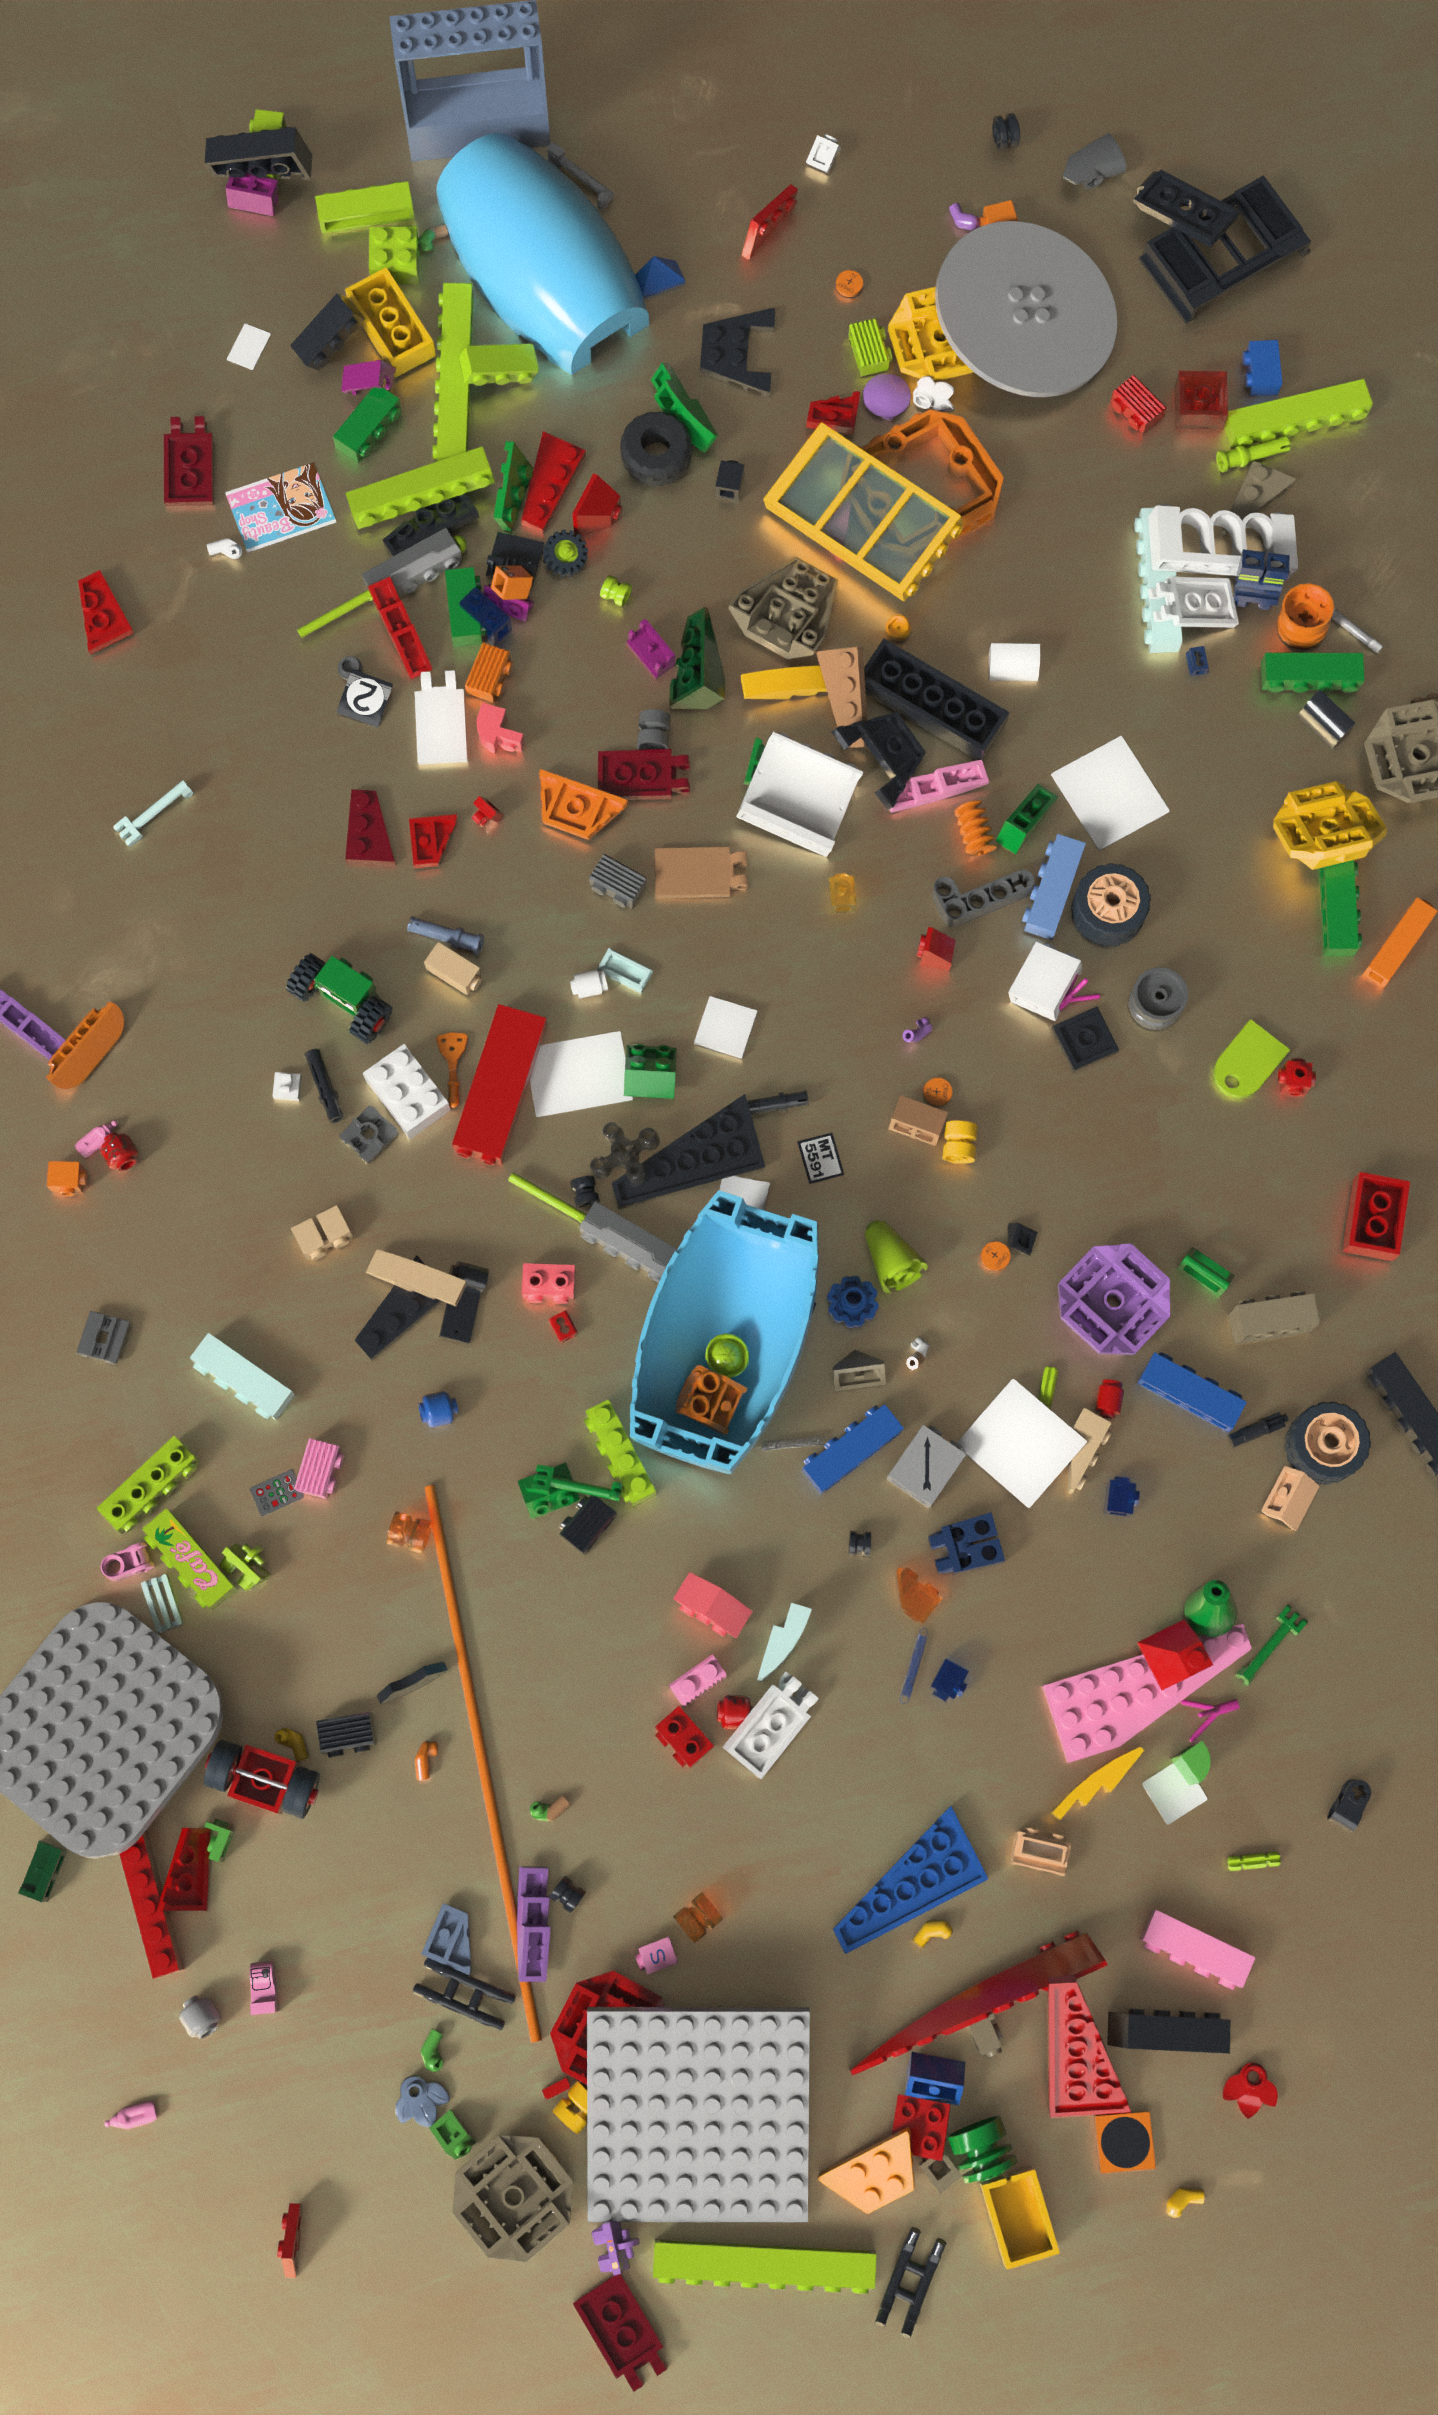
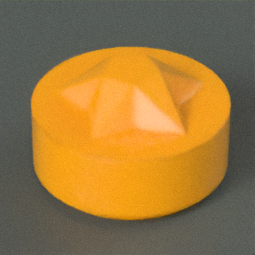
M895 615L886 623V633L895 641L906 639L911 632V623L902 615Z

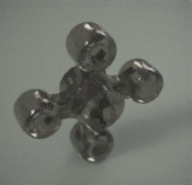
M607 1123L603 1127L602 1133L605 1140L612 1144L611 1154L606 1157L597 1156L593 1158L590 1162L591 1172L596 1178L605 1179L610 1176L614 1167L620 1166L626 1169L627 1178L632 1184L641 1185L645 1183L648 1173L644 1165L639 1163V1153L643 1150L652 1151L658 1148L660 1144L658 1133L653 1128H644L640 1131L636 1140L630 1141V1139L624 1137V1131L618 1123Z

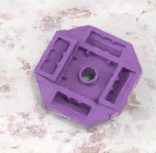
M1132 1244L1093 1246L1058 1283L1060 1319L1098 1354L1135 1355L1170 1317V1278ZM1107 1297H1116L1119 1301V1306L1111 1307L1107 1303Z

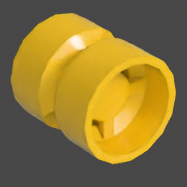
M968 1121L946 1122L944 1138L948 1142L943 1145L942 1159L952 1163L975 1162L976 1146L972 1143L977 1140L978 1125Z
M577 2080L568 2091L569 2097L567 2099L562 2098L552 2111L567 2127L576 2134H579L587 2125V2087ZM575 2105L581 2109L577 2114L572 2110Z

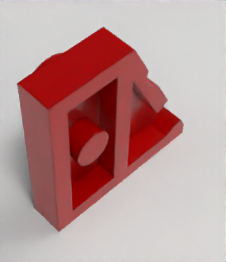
M855 391L852 396L842 399L838 395L827 400L810 402L806 427L817 429L822 422L835 432L854 435L860 391Z
M289 2203L288 2213H283L282 2230H285L284 2240H279L277 2257L282 2260L285 2277L288 2278L297 2277L295 2262L297 2251H299L302 2225L301 2204Z

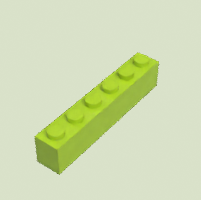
M1361 379L1230 410L1225 415L1223 425L1231 448L1239 445L1248 447L1255 442H1268L1281 436L1291 437L1301 431L1308 430L1311 432L1318 430L1322 426H1337L1347 420H1361L1368 416L1373 403L1365 380Z
M483 446L357 488L345 494L357 528L361 529L411 511H416L419 508L494 484L495 481Z

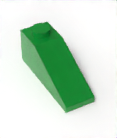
M1037 784L1005 821L995 841L1014 854H1017L1056 802L1058 796Z

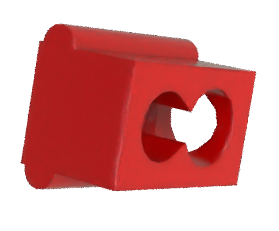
M567 1310L548 1319L560 1342L564 1343L576 1337L578 1331ZM559 1320H564L565 1327L570 1329L567 1334L561 1332L562 1327L557 1324Z

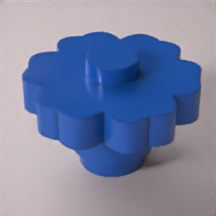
M845 1276L842 1278L841 1284L835 1283L831 1286L830 1292L827 1295V1301L830 1303L828 1313L832 1316L834 1322L841 1323L844 1321L845 1326L849 1329L854 1327L861 1328L865 1320H873L879 1305L875 1301L877 1290L870 1281L861 1283V1279L858 1276Z

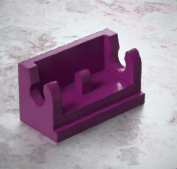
M245 174L244 178L229 177L225 188L228 207L274 216L275 202H278L279 198L278 180L257 178L250 174Z
M382 360L346 365L343 370L341 391L345 394L352 391V395H357L359 390L375 387L383 388L384 378L386 379L385 389L390 390L393 386L396 368Z
M645 618L640 622V628L636 632L632 629L629 631L627 644L655 679H657L675 666V654Z

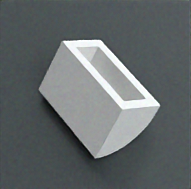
M991 643L989 650V680L1038 681L1040 644Z

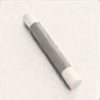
M1334 608L1332 614L1334 621L1377 654L1384 647L1381 643Z

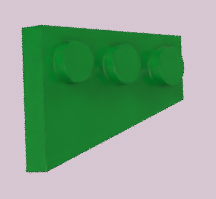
M506 441L504 450L508 451L507 462L502 463L501 467L504 479L503 487L498 488L493 518L503 531H512L514 523L518 518L520 505L525 498L528 482L533 475V467L515 442Z

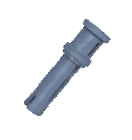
M414 916L410 918L412 923H408V932L450 943L454 949L462 948L469 950L477 956L482 950L484 934L479 933L476 935L469 933L461 927L455 930L415 918Z

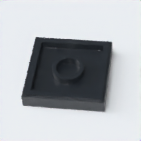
M1098 1006L1060 1022L1051 1028L1073 1072L1119 1052V1048Z

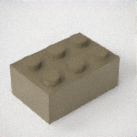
M1305 1291L1293 1292L1290 1294V1297L1280 1298V1295H1271L1265 1297V1301L1255 1302V1299H1245L1239 1301L1240 1305L1235 1306L1228 1315L1234 1345L1307 1334L1320 1324L1314 1293L1306 1294Z

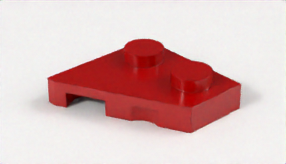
M457 814L409 818L414 868L439 866L457 823Z

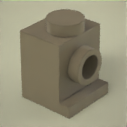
M992 2012L989 2013L990 2017L968 2026L978 2053L981 2056L986 2054L987 2058L1002 2052L999 2040L1003 2039L997 2023L993 2025L991 2023V2020L995 2019Z
M945 2152L943 2161H939L943 2165L942 2170L939 2172L933 2170V2164L938 2160L921 2157L923 2161L919 2163L920 2167L940 2194L962 2177Z

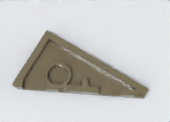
M1253 461L1230 512L1238 515L1241 520L1250 513L1259 512L1267 503L1275 500L1281 492L1292 487L1296 478ZM1222 528L1220 535L1224 537L1228 534V531Z

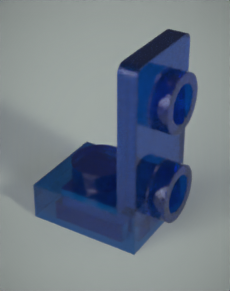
M473 588L459 602L460 607L487 630L488 641L494 646L512 631L511 618L477 588Z

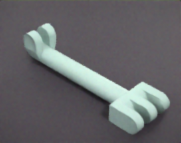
M182 780L134 821L131 822L125 816L113 828L116 832L123 830L119 835L122 839L128 838L125 843L131 847L143 837L138 831L142 826L181 794L188 799L193 795V791Z

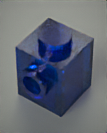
M1116 1476L1114 1480L1110 1479L1106 1486L1103 1514L1123 1517L1132 1516L1134 1506H1138L1140 1491L1136 1490V1483H1131L1130 1478Z
M945 1658L929 1689L934 1691L932 1695L943 1702H946L947 1699L953 1701L956 1696L961 1698L968 1685L964 1680L969 1671Z

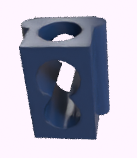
M1204 646L1190 648L1186 652L1190 676L1208 674L1209 667ZM1196 656L1200 658L1199 664L1201 667L1196 665Z

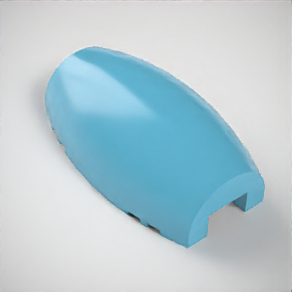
M492 133L482 136L465 146L450 160L441 173L436 188L439 208L450 235V240L458 253L459 260L480 294L503 322L518 336L521 335L530 344L534 345L535 350L538 349L544 353L549 361L573 375L591 363L590 348L620 328H623L628 336L632 337L649 326V314L640 285L616 235L593 203L555 165L530 147L504 133Z
M720 1190L716 1192L709 1203L698 1214V1219L692 1228L688 1229L684 1235V1240L672 1255L650 1303L640 1335L634 1378L632 1380L630 1437L633 1440L668 1456L706 1469L726 1474L734 1472L772 1420L788 1390L802 1355L811 1323L817 1290L819 1267V1225L817 1221L792 1214L789 1219L749 1206L742 1197ZM724 1333L734 1334L741 1338L749 1351V1363L745 1371L739 1376L730 1378L748 1389L740 1398L727 1428L729 1430L727 1435H722L694 1419L676 1413V1401L687 1377L697 1365L711 1370L705 1358L706 1348L710 1340Z

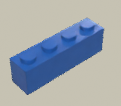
M1154 1352L1137 1384L1229 1433L1234 1428L1247 1403L1242 1399L1243 1396L1234 1390L1229 1389L1226 1391L1218 1387L1219 1383L1209 1377L1204 1379L1196 1375V1371L1187 1365H1182V1367L1172 1362L1173 1358L1165 1353L1159 1352L1157 1354Z
M885 1404L880 1408L877 1405L872 1407L864 1414L867 1417L861 1423L854 1421L844 1430L846 1434L838 1440L835 1436L824 1445L826 1450L821 1454L817 1455L815 1452L803 1461L805 1463L802 1469L803 1473L821 1495L903 1432L904 1427Z

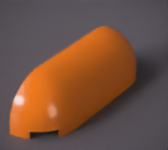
M107 1002L106 1007L99 1010L92 1009L54 1053L48 1062V1065L51 1067L49 1075H46V1078L53 1085L62 1089H70L81 1084L119 1039L124 1027V1017L122 1011L115 1003Z

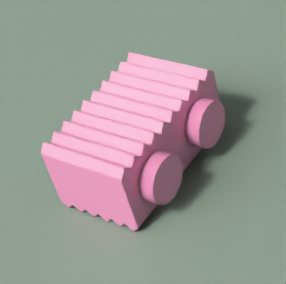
M309 1438L294 1489L301 1493L327 1499L328 1494H333L336 1487L337 1479L334 1478L336 1468L340 1469L343 1463L344 1454L341 1453L342 1449L337 1445Z
M712 1654L669 1684V1687L681 1705L686 1707L687 1703L691 1704V1700L695 1701V1698H699L700 1694L704 1695V1691L708 1692V1689H712L713 1685L717 1686V1682L721 1683V1679L726 1678V1673Z

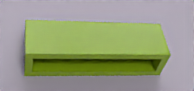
M408 181L394 182L382 186L372 185L363 189H348L344 192L324 193L315 196L322 234L415 220Z

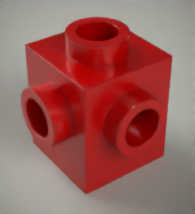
M1301 1058L1287 1060L1285 1065L1279 1068L1278 1083H1281L1280 1093H1287L1290 1096L1306 1095L1311 1086L1314 1087L1316 1082V1072L1312 1071L1313 1063L1305 1062L1306 1060Z

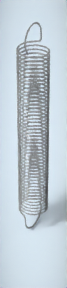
M819 1435L817 1436L816 1441H815L814 1444H813V1441H814L815 1436L812 1437V1440H811L810 1444H809V1440H810V1437H811V1436L808 1437V1440H807L806 1444H805V1439H806V1437H804V1440H803L801 1446H800V1443H801L802 1437H800L797 1446H796L797 1438L795 1439L793 1445H792L793 1438H791V1441H790L789 1445H788L789 1439H787V1441H786L784 1447H783V1444H784V1440H785V1439L782 1440V1443H781L780 1447H779L780 1439L778 1440L776 1447H775L776 1440H774L771 1449H770V1446H771L772 1440H770V1442H769L767 1448H766L767 1441H765V1444H764V1446L762 1447V1451H763V1450H764V1451H767V1450L771 1451L772 1448H773V1450H776V1448H777V1450H779L780 1448H781V1449H784V1448L788 1449L789 1447H790V1448H793V1447H794V1448H797V1447L800 1448V1447H802V1445H803V1447H806V1445H807V1447H809L810 1445H811V1446H814V1445L818 1446L819 1444H820V1445H823V1443H822V1436H821V1439H820V1441H819L818 1444H817V1442H818Z

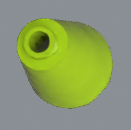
M875 1220L867 1225L864 1235L882 1290L886 1293H891L889 1291L890 1288L895 1287L899 1291L916 1282L922 1276L920 1271L923 1268L926 1271L928 1268L926 1261L886 1221Z

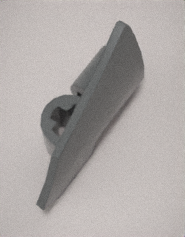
M1107 133L1069 156L1062 178L1074 185L1083 183L1085 189H1093L1100 185L1104 179L1125 173V158L1115 139L1110 133Z

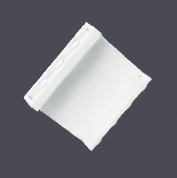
M773 732L767 741L736 817L827 857L834 846V838L856 784L863 772L851 763H842L835 760L836 758L829 753H820L813 750V747L807 743L795 742L787 734Z

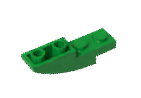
M662 362L651 378L657 390L654 398L663 412L677 417L685 424L691 436L692 444L702 452H707L718 437V434L698 399L689 398L670 363Z

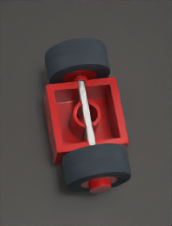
M221 1739L216 1744L213 1752L208 1755L205 1763L204 1785L222 1792L227 1791L230 1786L227 1794L228 1797L277 1814L284 1812L304 1819L311 1805H314L318 1798L319 1790L317 1788L320 1773L302 1767L299 1762L247 1744L242 1753L240 1745Z

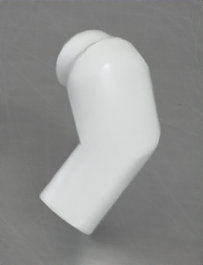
M229 538L206 544L210 556L223 553L232 559H237L242 555L241 546Z

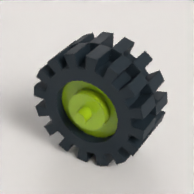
M562 530L561 533L558 531L554 532L553 536L548 538L542 556H544L543 562L547 564L546 568L548 571L551 569L553 575L556 576L558 573L561 578H564L565 575H568L569 578L574 573L578 574L588 557V548H585L586 542L585 540L581 541V535L575 536L572 530L569 533L566 530Z

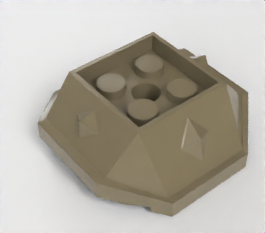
M1433 699L1385 709L1364 743L1376 789L1407 803L1438 798V702ZM1413 754H1419L1423 760L1416 759Z
M499 2134L456 2172L453 2214L487 2257L527 2262L570 2224L574 2180L540 2137ZM512 2188L519 2190L521 2193V2201L515 2204L510 2203L506 2197L507 2191Z

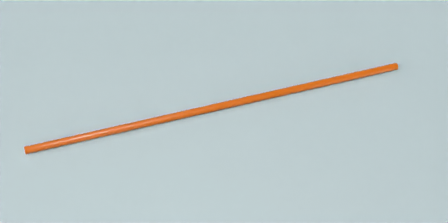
M430 1485L424 1488L518 1971L517 1908L435 1485ZM520 1982L531 2043L542 2041L531 1982Z

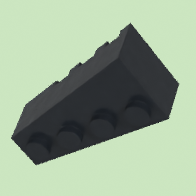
M284 127L283 129L261 130L260 132L251 133L242 132L235 135H218L206 138L205 165L213 177L244 178L245 174H251L257 178H267V174L281 175V179H291V175H302V179L311 180L312 153L296 127Z

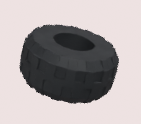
M647 412L634 418L626 426L621 438L620 452L624 468L634 480L644 485H669L680 479L689 468L692 457V440L685 424L677 417L666 412ZM661 443L667 446L669 450L664 454L651 455L644 448L649 444Z

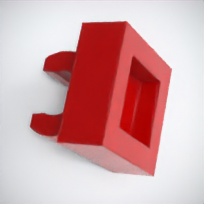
M479 796L473 803L479 809L472 816V819L478 825L484 826L489 819L499 822L504 816L487 798Z

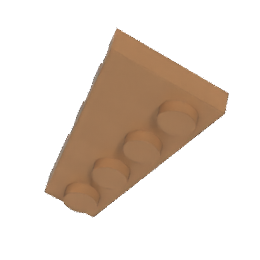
M863 647L816 651L837 727L851 725L854 722L867 721ZM860 738L848 748L867 747V745Z

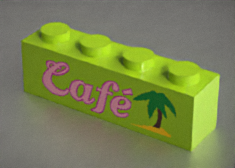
M169 1509L163 1510L142 1528L147 1534L144 1540L153 1550L156 1547L159 1548L163 1553L160 1557L169 1569L172 1567L176 1568L180 1573L177 1576L178 1580L186 1589L190 1586L197 1593L194 1598L202 1608L208 1606L214 1610L237 1590L229 1578Z

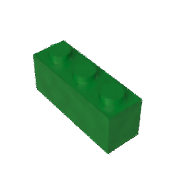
M372 388L333 435L335 448L357 463L363 457L366 458L370 454L375 442L384 437L388 426L392 422H396L400 417L402 410L399 398L384 388Z
M474 567L445 570L453 647L482 645V636L486 635L485 620L480 621L479 614L484 613L483 599L478 598L477 591L482 590L480 576H475Z

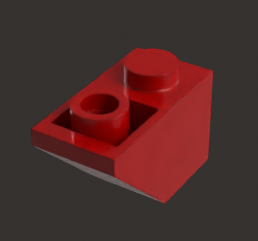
M928 927L926 935L921 934L917 957L921 958L920 966L950 971L956 940L933 927Z

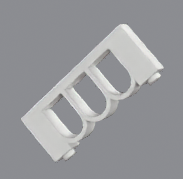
M1161 504L1156 505L1148 516L1152 570L1236 576L1242 550H1247L1245 528L1254 529L1261 535L1265 552L1264 563L1267 553L1290 555L1287 579L1298 570L1294 515L1275 512L1271 513L1268 517L1257 512L1250 513L1241 520L1235 513L1223 510L1216 512L1209 518L1205 512L1196 508L1185 509L1180 513V507ZM1181 524H1189L1197 530L1200 537L1201 553L1183 552ZM1213 526H1220L1228 531L1232 540L1233 555L1215 554ZM1256 558L1246 559L1247 564H1255L1258 562ZM1280 561L1271 562V567H1280L1282 565Z

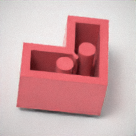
M689 1572L673 1598L681 1605L679 1610L692 1618L696 1614L695 1618L707 1626L711 1623L713 1625L711 1630L722 1637L729 1634L737 1638L753 1612L722 1588Z

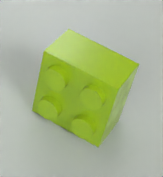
M417 226L369 227L370 275L387 267L397 285L419 284V237Z

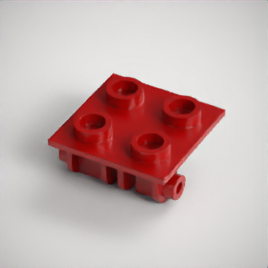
M898 2094L892 2135L909 2127L912 2154L918 2157L943 2161L951 2104Z

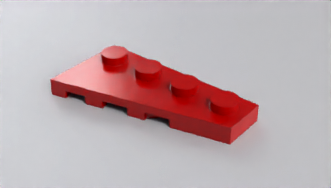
M542 432L521 518L522 525L542 534L545 532L584 460L586 450L549 433Z

